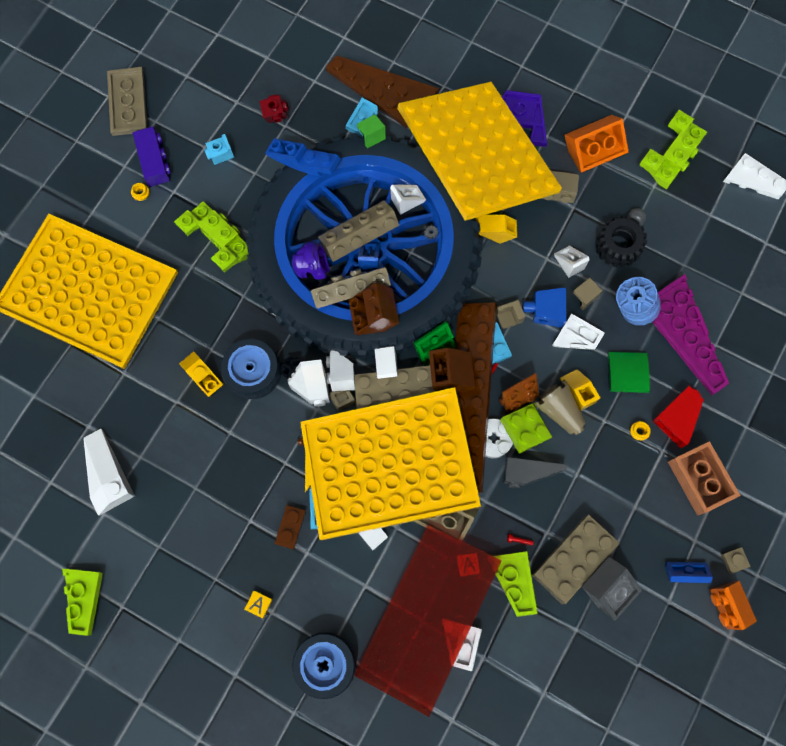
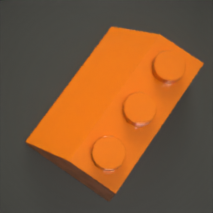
M614 115L607 116L565 134L568 152L581 173L629 153L623 119Z

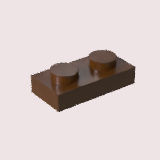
M286 505L275 545L295 550L306 514L305 510Z

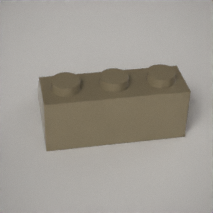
M479 508L414 522L460 546Z

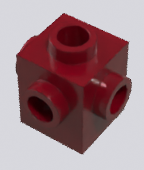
M270 95L268 99L259 101L263 118L268 123H278L288 118V103L280 95Z

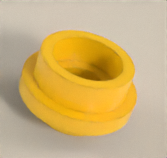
M136 183L132 186L131 195L135 200L143 201L149 196L150 191L145 184Z
M637 421L631 426L630 433L634 439L643 441L649 437L650 427L643 421ZM637 428L642 429L643 434H638Z

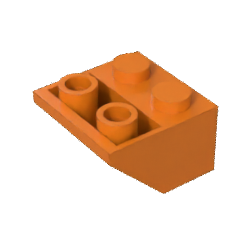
M731 581L710 589L712 603L717 606L720 613V622L726 629L744 630L757 622L740 581Z

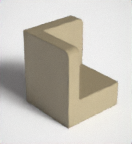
M589 278L577 287L573 293L583 303L580 308L584 310L598 299L603 291Z
M519 300L499 306L496 310V317L501 329L521 324L525 319V314Z

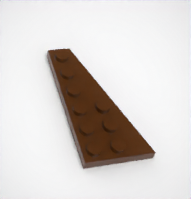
M337 55L326 66V71L364 99L377 105L378 109L406 129L408 125L397 109L398 104L439 93V88Z

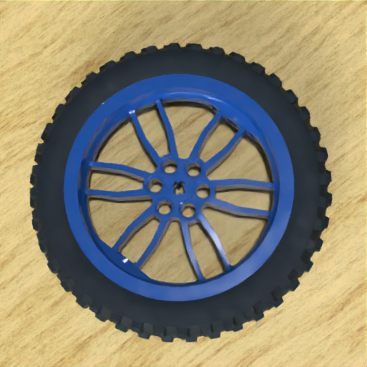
M357 133L350 134L349 138L341 139L340 136L333 137V140L328 141L326 144L320 141L311 150L336 154L340 158V162L332 175L321 173L320 176H315L285 166L274 173V176L270 182L265 184L263 193L256 201L250 217L251 221L246 239L249 253L247 261L252 269L249 272L253 283L257 285L256 292L259 298L265 299V308L269 314L274 313L276 315L275 320L280 326H287L290 335L295 338L302 337L305 344L309 346L315 344L322 352L329 354L332 350L339 352L344 357H348L350 354L354 358L366 359L367 355L375 358V349L394 346L396 354L403 353L404 348L411 350L415 348V341L445 321L450 324L455 315H458L462 310L465 301L469 299L472 293L471 287L476 284L478 272L476 271L481 266L482 257L479 256V252L482 251L483 239L479 237L480 223L476 222V218L464 220L420 145L413 147L409 145L408 140L401 139L395 141L392 136L386 135L385 140L367 148L364 136L358 137ZM352 184H369L364 198V212L369 209L372 193L376 186L389 190L385 202L391 207L390 187L392 185H417L426 199L420 205L428 214L398 221L399 226L370 241V243H380V255L382 257L379 258V268H383L388 263L405 273L420 288L414 294L408 296L388 274L391 283L389 287L403 300L396 304L399 324L385 332L357 336L354 334L349 303L340 301L316 308L311 290L294 272L292 256L299 248L306 244L302 243L293 246L296 226L306 210H309L330 230L340 225V223L327 217L313 205L322 196H325L335 206L345 222L353 218L344 204L331 193L335 189ZM433 222V225L439 231L438 237L432 238V240H427L425 235L413 238H393V236L406 229ZM380 238L387 239L385 242L379 241ZM437 242L436 259L426 280H423L407 263L389 252V250L410 249ZM360 247L334 262L327 256L329 267L347 261L342 276L350 275V271L359 269V264L355 260L358 259Z

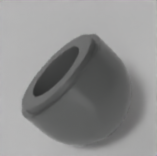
M634 208L628 213L627 219L631 217L633 218L632 221L640 222L639 226H642L646 220V213L641 208Z

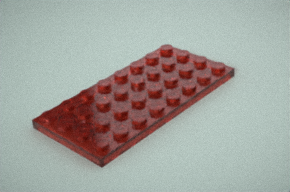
M428 525L354 676L430 717L502 560Z

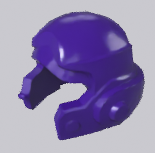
M309 241L292 256L293 270L300 278H307L311 273L314 279L321 280L326 278V273L330 272L325 251L316 241Z

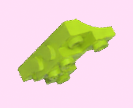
M678 110L668 124V127L679 135L664 156L650 149L640 163V166L653 176L657 184L665 189H668L680 170L682 172L685 171L690 164L688 159L695 157L699 151L698 145L707 134V131L692 123L694 118L681 110Z
M204 201L191 212L187 210L174 221L187 236L200 228L201 232L219 249L211 257V260L224 273L237 263L247 260L249 253L246 242L239 236L240 231L234 225L230 226L227 223V218L222 213L218 214Z

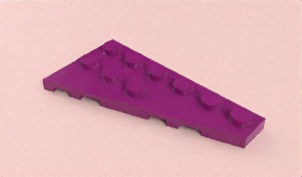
M684 274L658 292L661 311L652 323L712 396L728 385L729 381L721 362L717 359L714 344H711L708 329L699 307L695 304L693 292L689 289L686 282L687 277Z

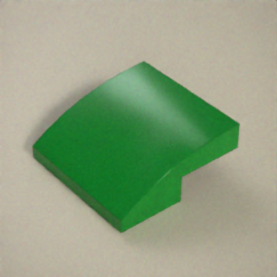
M446 321L414 342L415 350L422 366H430L429 351L456 348L452 339L454 336Z
M609 352L607 357L610 371L608 375L610 392L649 393L650 375L647 353Z

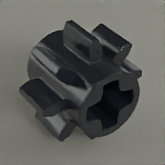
M293 357L286 358L285 363L281 364L282 375L287 380L292 378L291 374L296 373V367L302 361L298 357L294 359Z

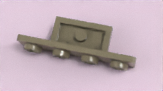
M385 267L370 272L356 269L350 271V275L344 277L342 274L331 277V281H328L327 285L312 289L311 294L316 308H321L353 298L374 283L387 287L391 283Z

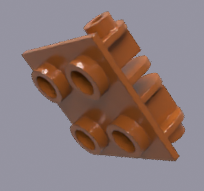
M536 373L502 392L499 402L502 406H505L507 415L517 411L526 403L533 402L539 396Z

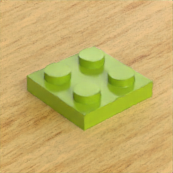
M533 404L500 419L519 454L552 438Z

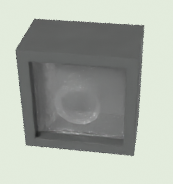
M610 557L600 565L597 571L582 586L597 608L614 621L620 617L642 591L628 569Z

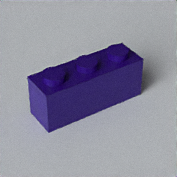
M154 127L132 132L144 179L148 186L151 187L169 182L168 174H171L168 163L165 164L164 159L167 158L164 148H161L160 145L163 143L160 133H156Z

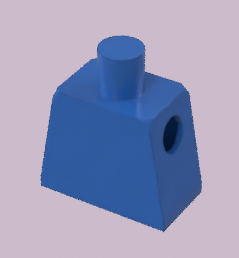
M566 288L535 292L533 301H523V312L533 313L534 323L563 328L566 324Z

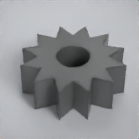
M431 224L430 227L425 228L424 234L427 240H432V238L438 237L439 231L438 228Z

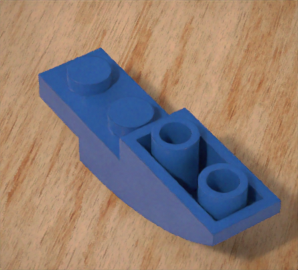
M275 138L265 152L267 156L288 167L315 176H320L321 173L332 175L340 162V158L336 154L310 150L302 143Z

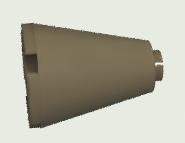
M562 380L563 384L561 386L553 385L539 396L541 400L539 402L535 400L534 404L569 434L574 433L577 435L585 429L584 425L586 422L567 381Z

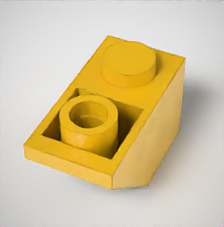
M483 215L476 217V222L480 223L479 235L499 244L517 238V220L507 215Z
M194 351L179 363L208 397L223 385Z
M575 370L560 378L561 381H567L580 411L595 404L600 399L592 382L579 370Z

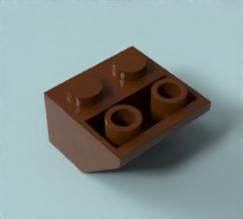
M374 283L349 299L355 335L385 332L399 324L392 288Z
M452 348L429 351L432 387L435 392L454 387L456 392L476 389L471 352Z

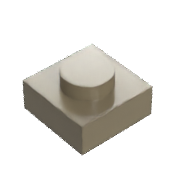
M349 390L329 393V397L338 412L355 404V399Z
M742 547L721 554L729 574L751 567Z

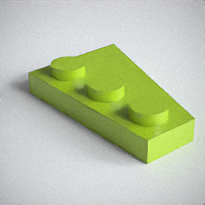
M527 551L487 557L516 616L538 614Z
M62 568L66 581L64 592L67 595L68 607L66 608L68 633L92 636L103 573Z

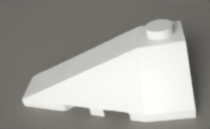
M322 361L300 362L296 367V373H292V378L288 379L290 388L307 402L314 404V406L326 405V403L330 402L327 376Z
M99 429L84 437L90 499L97 514L100 516L133 498L135 495L103 430Z

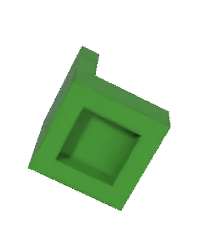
M375 114L357 123V128L364 135L367 148L386 139L385 125Z

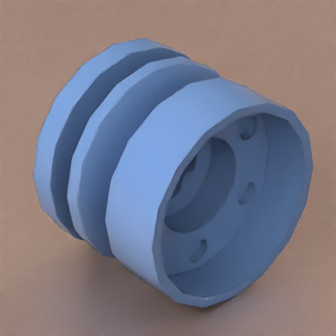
M633 277L624 281L619 286L616 292V301L623 318L628 323L646 325L658 317L661 311V302L655 284L649 279Z

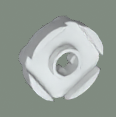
M488 419L485 457L500 458L510 450L513 442L499 419ZM496 434V436L499 437V440H496L495 443H492V440L488 439V436Z

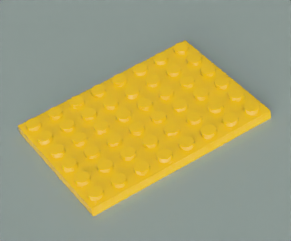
M492 82L398 104L397 109L465 221L560 193L562 187Z
M48 214L0 293V312L125 369L174 282L178 271Z
M455 387L300 422L320 540L481 507Z

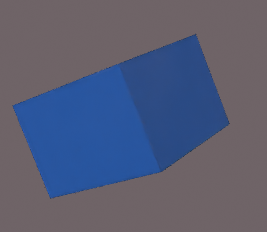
M368 242L360 247L358 264L361 271L379 269L380 243Z

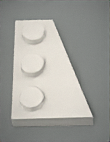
M746 153L723 181L728 184L730 182L738 184L739 187L744 189H754L757 193L779 199L786 191V180Z

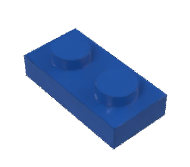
M666 562L665 565L670 582H712L713 576L707 563Z

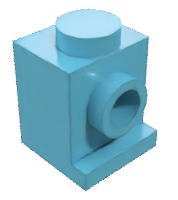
M225 134L221 138L205 143L207 149H204L208 160L212 159L214 165L234 158Z

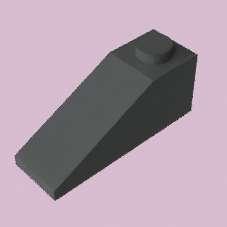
M508 457L505 461L503 483L508 484L510 488H520V486L564 472L567 469V465Z

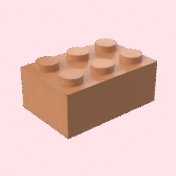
M710 441L668 462L697 516L741 496Z

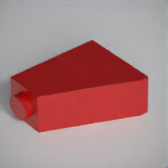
M688 386L652 421L679 448H683L691 440L704 399L698 390Z

